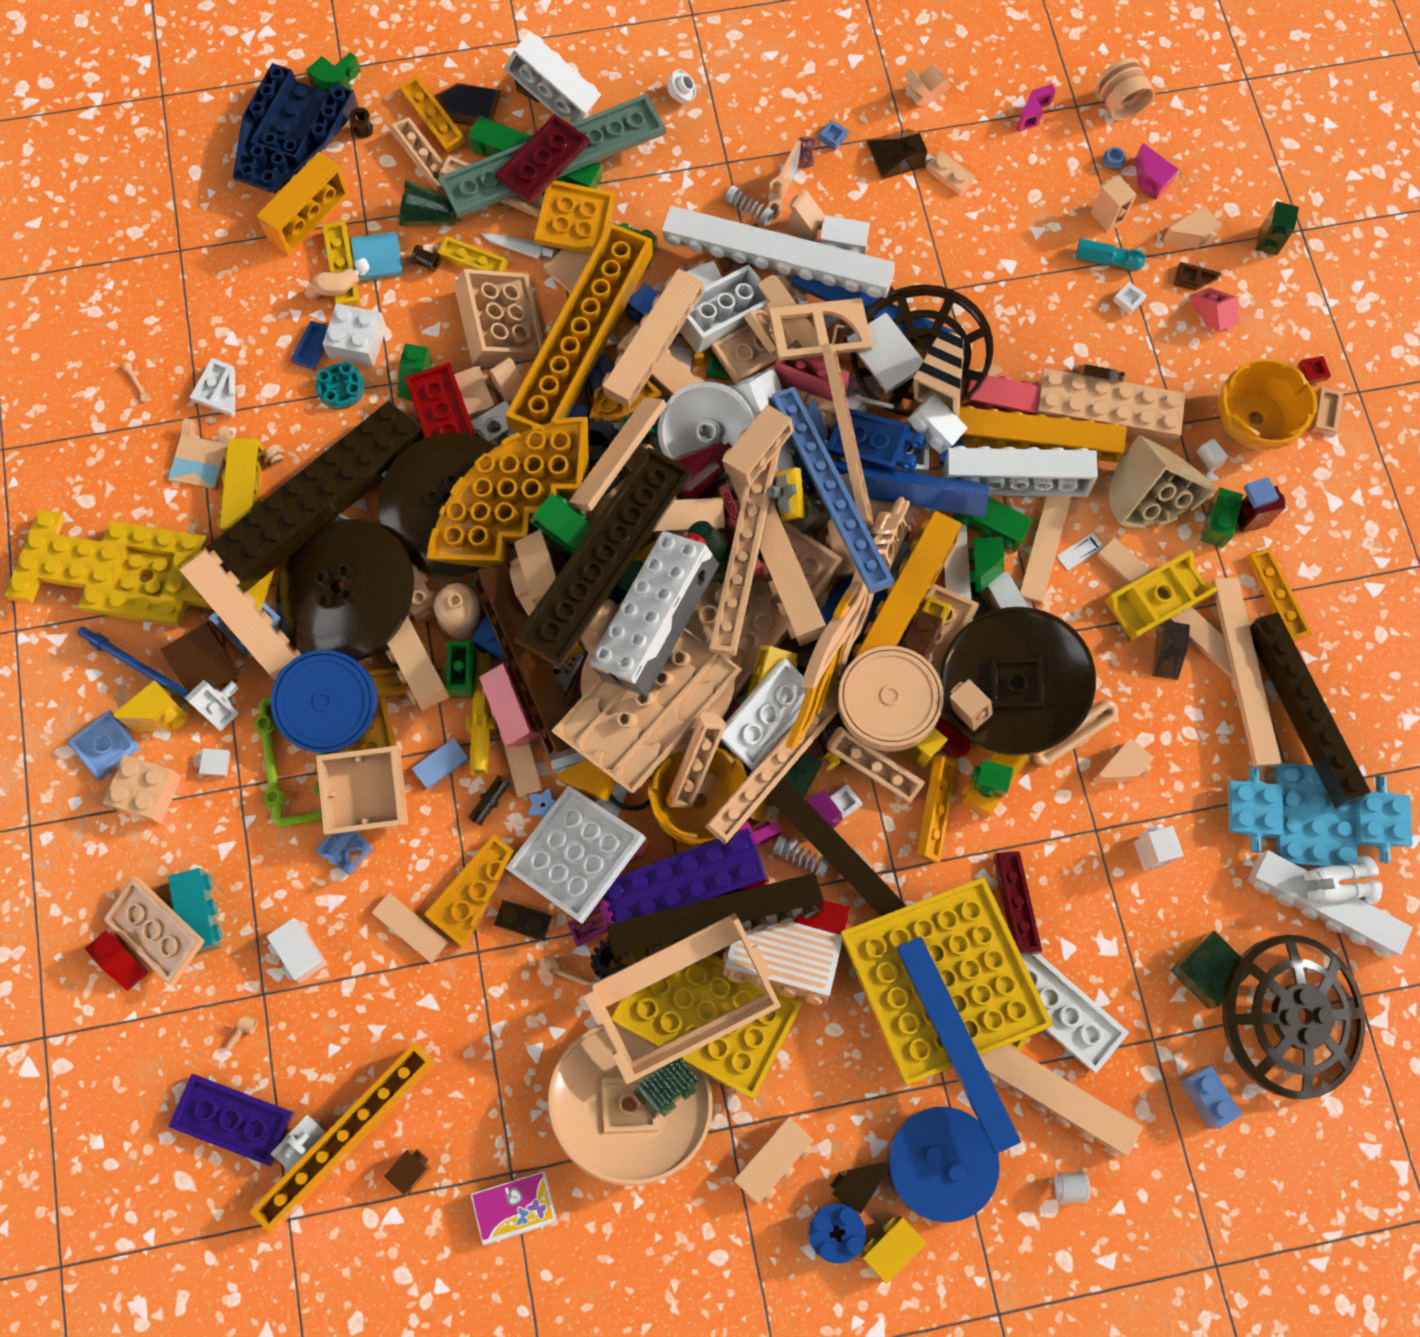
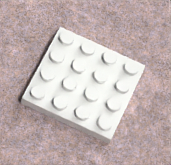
M568 785L506 866V869L583 924L645 841L646 837Z

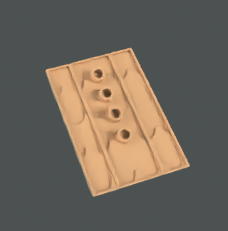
M684 628L647 697L606 682L600 677L552 729V732L630 793H634L643 785L657 766L666 759L690 728L698 722L700 715L706 712L712 703L721 696L742 668L723 654L711 653L709 644L687 628Z

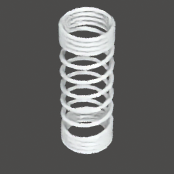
M735 185L731 186L725 195V202L731 206L735 205L736 209L740 208L741 212L745 211L746 215H750V218H755V221H759V224L762 226H767L774 216V211L768 207L765 208L759 220H757L756 217L761 212L763 204L759 206L755 216L752 217L751 214L756 209L758 201L753 204L750 213L747 214L746 211L752 204L753 197L748 201L746 208L741 210V207L748 199V194L744 196L740 206L737 207L736 204L742 198L743 191L740 192V189Z
M779 835L771 851L773 854L781 857L788 848L785 860H788L794 851L792 863L801 854L798 867L802 865L807 857L804 869L806 870L813 861L811 873L819 865L815 874L823 878L829 866V862L824 856L815 865L818 856L815 853L808 863L811 855V850H809L801 861L805 847H802L795 857L798 843L788 855L792 840L789 841L782 852L787 838Z

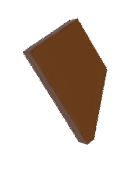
M1180 262L1173 285L1196 291L1217 281L1221 276V272Z

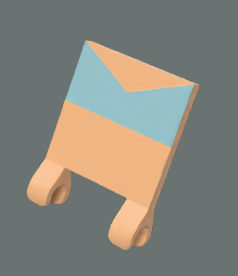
M796 140L780 175L770 182L769 192H772L774 187H778L777 198L769 202L768 208L777 209V217H780L782 214L783 198L798 170L801 141Z
M185 418L182 421L181 436L168 480L216 490L224 464V449L228 448V439H233L234 432L228 426H221L218 442L195 438L193 436L197 430V424L192 419Z

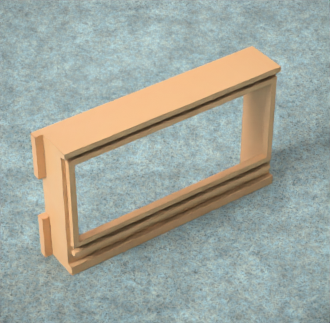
M736 913L589 985L588 993L583 995L597 1025L603 1023L617 1051L612 1056L626 1084L781 1007L767 978L772 974L758 945L752 947ZM741 940L766 993L632 1060L606 1007Z

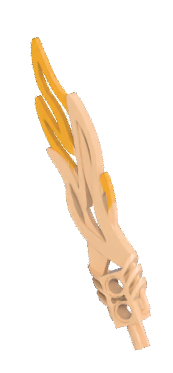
M904 497L896 499L891 512L880 511L873 527L869 530L890 573L909 530L904 516L910 502L905 500ZM857 568L851 585L841 598L832 620L821 634L809 660L802 681V687H806L804 699L786 742V748L794 749L809 728L815 713L820 714L824 708L837 676L843 675L851 647L866 623L874 593L869 594Z

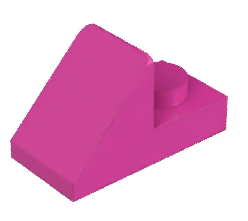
M746 820L738 830L741 831L748 828L753 834L756 846L762 845L781 834L778 823L770 824L769 821L755 828L756 832H753L748 820Z

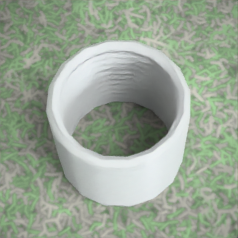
M1058 1172L1055 1177V1191L1058 1201L1061 1204L1087 1203L1090 1198V1184L1087 1174L1085 1172Z

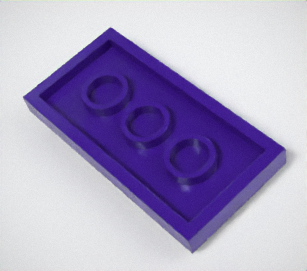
M192 1073L168 1127L267 1166H272L275 1158L271 1153L282 1142L294 1112Z

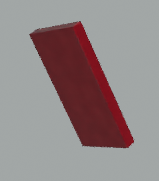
M554 114L495 174V179L531 205L590 144V138Z

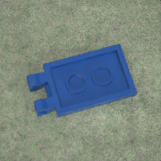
M849 409L862 463L896 471L899 465L908 471H915L918 464L915 461L916 456L906 454L909 445L915 449L923 450L926 443L924 434L911 432V424ZM837 421L826 449L829 454L845 458Z

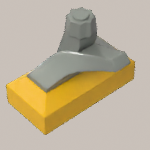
M791 468L776 472V486L767 488L766 493L769 497L777 499L781 522L805 518L801 468Z

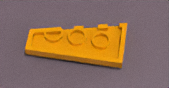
M493 834L424 915L465 949L506 870V866L514 854V850Z

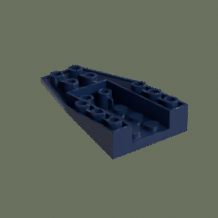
M272 63L242 115L233 179L276 194L291 180L293 175L297 174L306 165L310 158L321 152L348 122L350 112L359 107L354 90L333 84L329 92L297 82L292 69Z

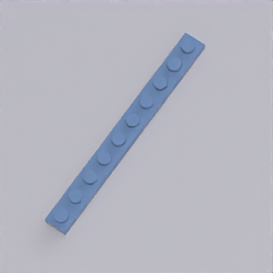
M795 387L772 394V401L776 409L792 419L794 432L790 437L869 594L894 586V579Z

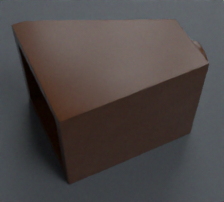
M209 621L160 649L185 689L190 692L203 680L214 689L221 685L225 688L230 681L233 683L238 681L236 676L240 674V671Z

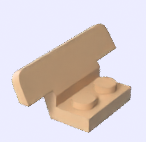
M770 275L758 283V286L770 302L763 309L749 311L744 318L769 354L772 355L777 354L768 308L797 305V303L779 278L775 275ZM806 317L781 319L787 349L797 342L800 343L802 348L818 346L815 329Z

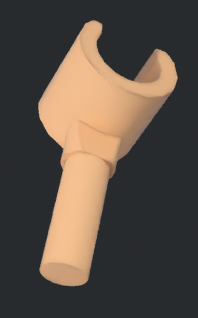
M250 1016L239 1019L237 1030L225 1045V1048L231 1050L244 1031L252 1034L258 1024V1020Z

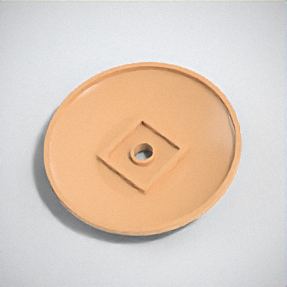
M614 1024L632 1060L657 1048ZM604 1025L598 1026L580 1036L568 1047L553 1072L548 1093V1112L554 1135L566 1155L579 1168L597 1179L622 1186H641L664 1180L685 1167L699 1151L706 1138L713 1110L712 1091L708 1076L677 1059L626 1084L612 1056L617 1051ZM625 1099L633 1100L637 1106L636 1110L632 1112L624 1110L622 1101Z

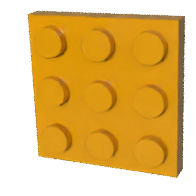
M554 180L545 190L534 244L592 255L611 220L616 193Z

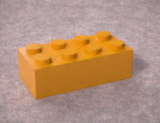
M318 152L307 161L306 165L297 174L292 176L288 184L279 190L267 205L260 209L256 216L269 243L290 256L347 197L349 192L340 166Z

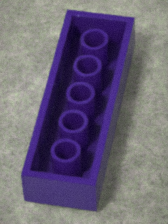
M746 828L736 832L726 844L717 839L618 876L604 894V899L610 905L607 908L608 912H613L612 922H620L747 890L767 883L769 879L753 834Z

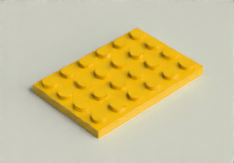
M711 954L623 998L611 1019L614 1024L658 1048L763 995L766 991L758 989L752 983L745 981L742 983L730 981L727 976H723L726 962L720 957ZM773 990L781 1005L780 1008L679 1058V1060L753 1101L803 1003L795 998L781 995L780 991Z

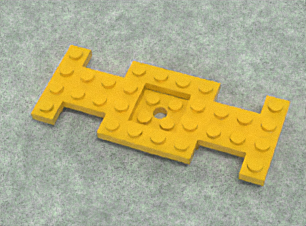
M38 509L5 593L8 600L33 604L41 582L84 588L78 605L82 612L179 627L185 609H190V606L212 609L180 571V566L207 546L208 539L205 535L116 521L109 522L102 542L59 535L65 521L63 513ZM274 570L248 590L257 601L254 606L260 613ZM145 574H153L151 580L147 582L141 581ZM227 626V628H226L227 634H228V635H232V636H236V635L231 631V629Z

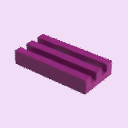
M608 901L595 906L586 920L599 912L602 916L577 930L576 926L580 922L575 919L568 922L577 947L584 946L608 932L607 925L616 923V921L612 922L611 917L614 916L613 912H608L607 910L610 906ZM603 922L605 923L604 926L593 931L587 936L580 938V935L584 934L585 932L591 930L592 928L598 926Z

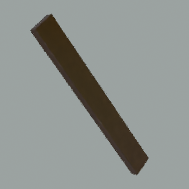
M783 776L766 797L880 916L907 907Z

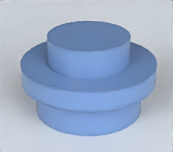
M1112 147L1104 153L1102 161L1109 169H1119L1125 163V153L1121 148Z

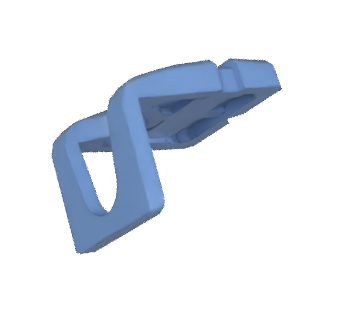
M358 832L334 834L332 837H326L316 849L318 854L325 859H330L329 862L350 876L354 874L359 863L374 851L373 847ZM364 851L351 865L349 852Z

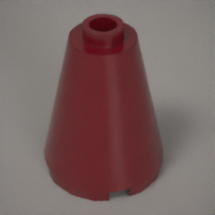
M721 440L671 458L692 470L690 479L681 490L687 499H698L725 472L722 460L725 452L732 448L729 442L724 444Z

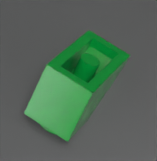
M405 343L399 362L397 393L399 399L412 401L404 377L431 368L432 358L428 347Z

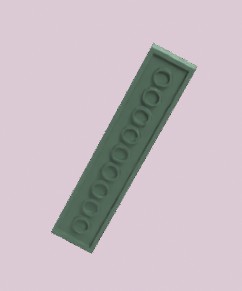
M641 95L570 124L590 138V144L557 178L665 135L666 127L648 95ZM526 142L438 177L457 218L516 195L495 179V174Z

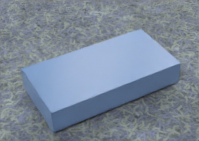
M453 738L412 769L428 790L466 763L469 758Z

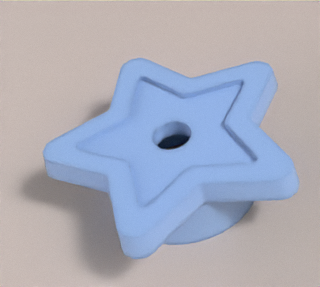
M546 789L540 795L529 794L532 806L528 811V815L545 817L556 802L551 797L550 789Z

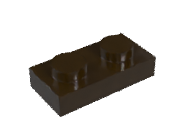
M502 900L494 926L545 942L553 916Z

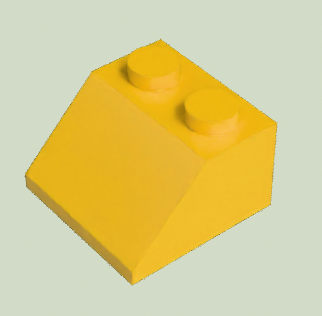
M155 680L113 714L116 719L136 732H170L182 726L185 719L189 716L173 696Z

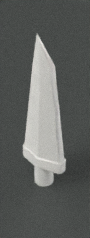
M480 233L489 243L533 257L534 259L540 260L542 256L553 258L555 255V249L534 244V240Z

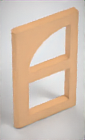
M862 298L768 308L778 361L823 356L821 345L829 343L823 315H831L842 319L853 328L860 342L832 345L837 354L872 350L873 346ZM812 316L818 346L787 350L781 319Z

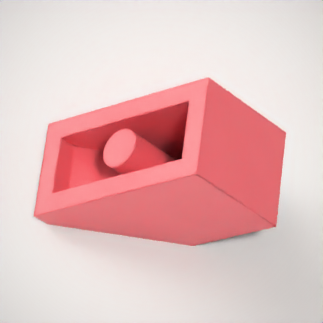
M1210 287L1190 295L1192 304L1207 327L1223 332L1229 330L1231 326L1240 323L1237 296Z

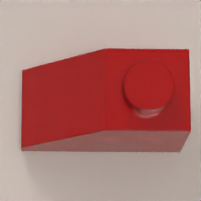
M105 930L84 948L98 966L126 991H129L150 973L118 934Z

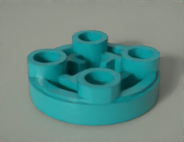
M350 362L330 365L325 369L319 370L316 375L317 394L320 400L330 408L346 409L352 407L360 401L364 394L365 383L362 375Z

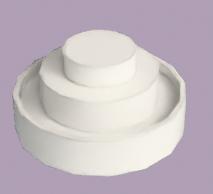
M677 69L669 74L667 86L670 96L681 104H686L693 100L696 96V87L690 75L681 69Z

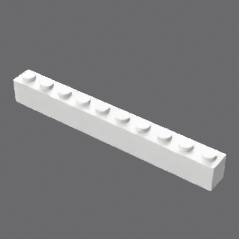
M670 206L662 228L665 242L672 246L681 245L695 252L704 251L711 253L718 258L723 256L732 258L738 263L747 262L755 264L758 268L774 269L784 275H798L804 280L813 279L821 281L827 286L837 285L844 287L850 292L860 291L867 293L874 298L887 297L895 272V262L675 206Z

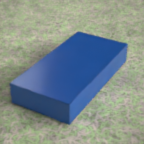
M310 321L291 359L293 364L315 371L325 351L322 344L328 326Z

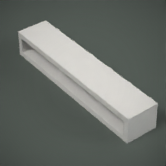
M1269 850L1258 855L1247 879V882L1254 885L1253 888L1255 890L1277 897V901L1285 906H1294L1301 910V914L1305 917L1320 920L1325 923V927L1329 930L1348 935L1352 942L1374 949L1373 952L1382 958L1389 959L1402 955L1413 929L1412 926L1359 898H1350L1336 902L1308 900L1307 892L1320 888L1318 881L1305 882L1303 874L1308 872L1307 870Z

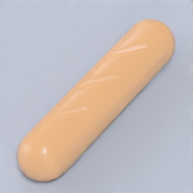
M1102 700L1093 705L1083 724L1071 737L1050 750L1032 754L1034 762L1040 766L1051 765L1116 720L1118 716L1117 705L1111 700Z

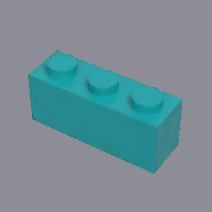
M201 868L169 875L168 880L174 912L205 941L197 954L221 948L220 940H222L223 935L220 925L216 924L215 914H218V907L215 899H212L210 889H213L211 875Z

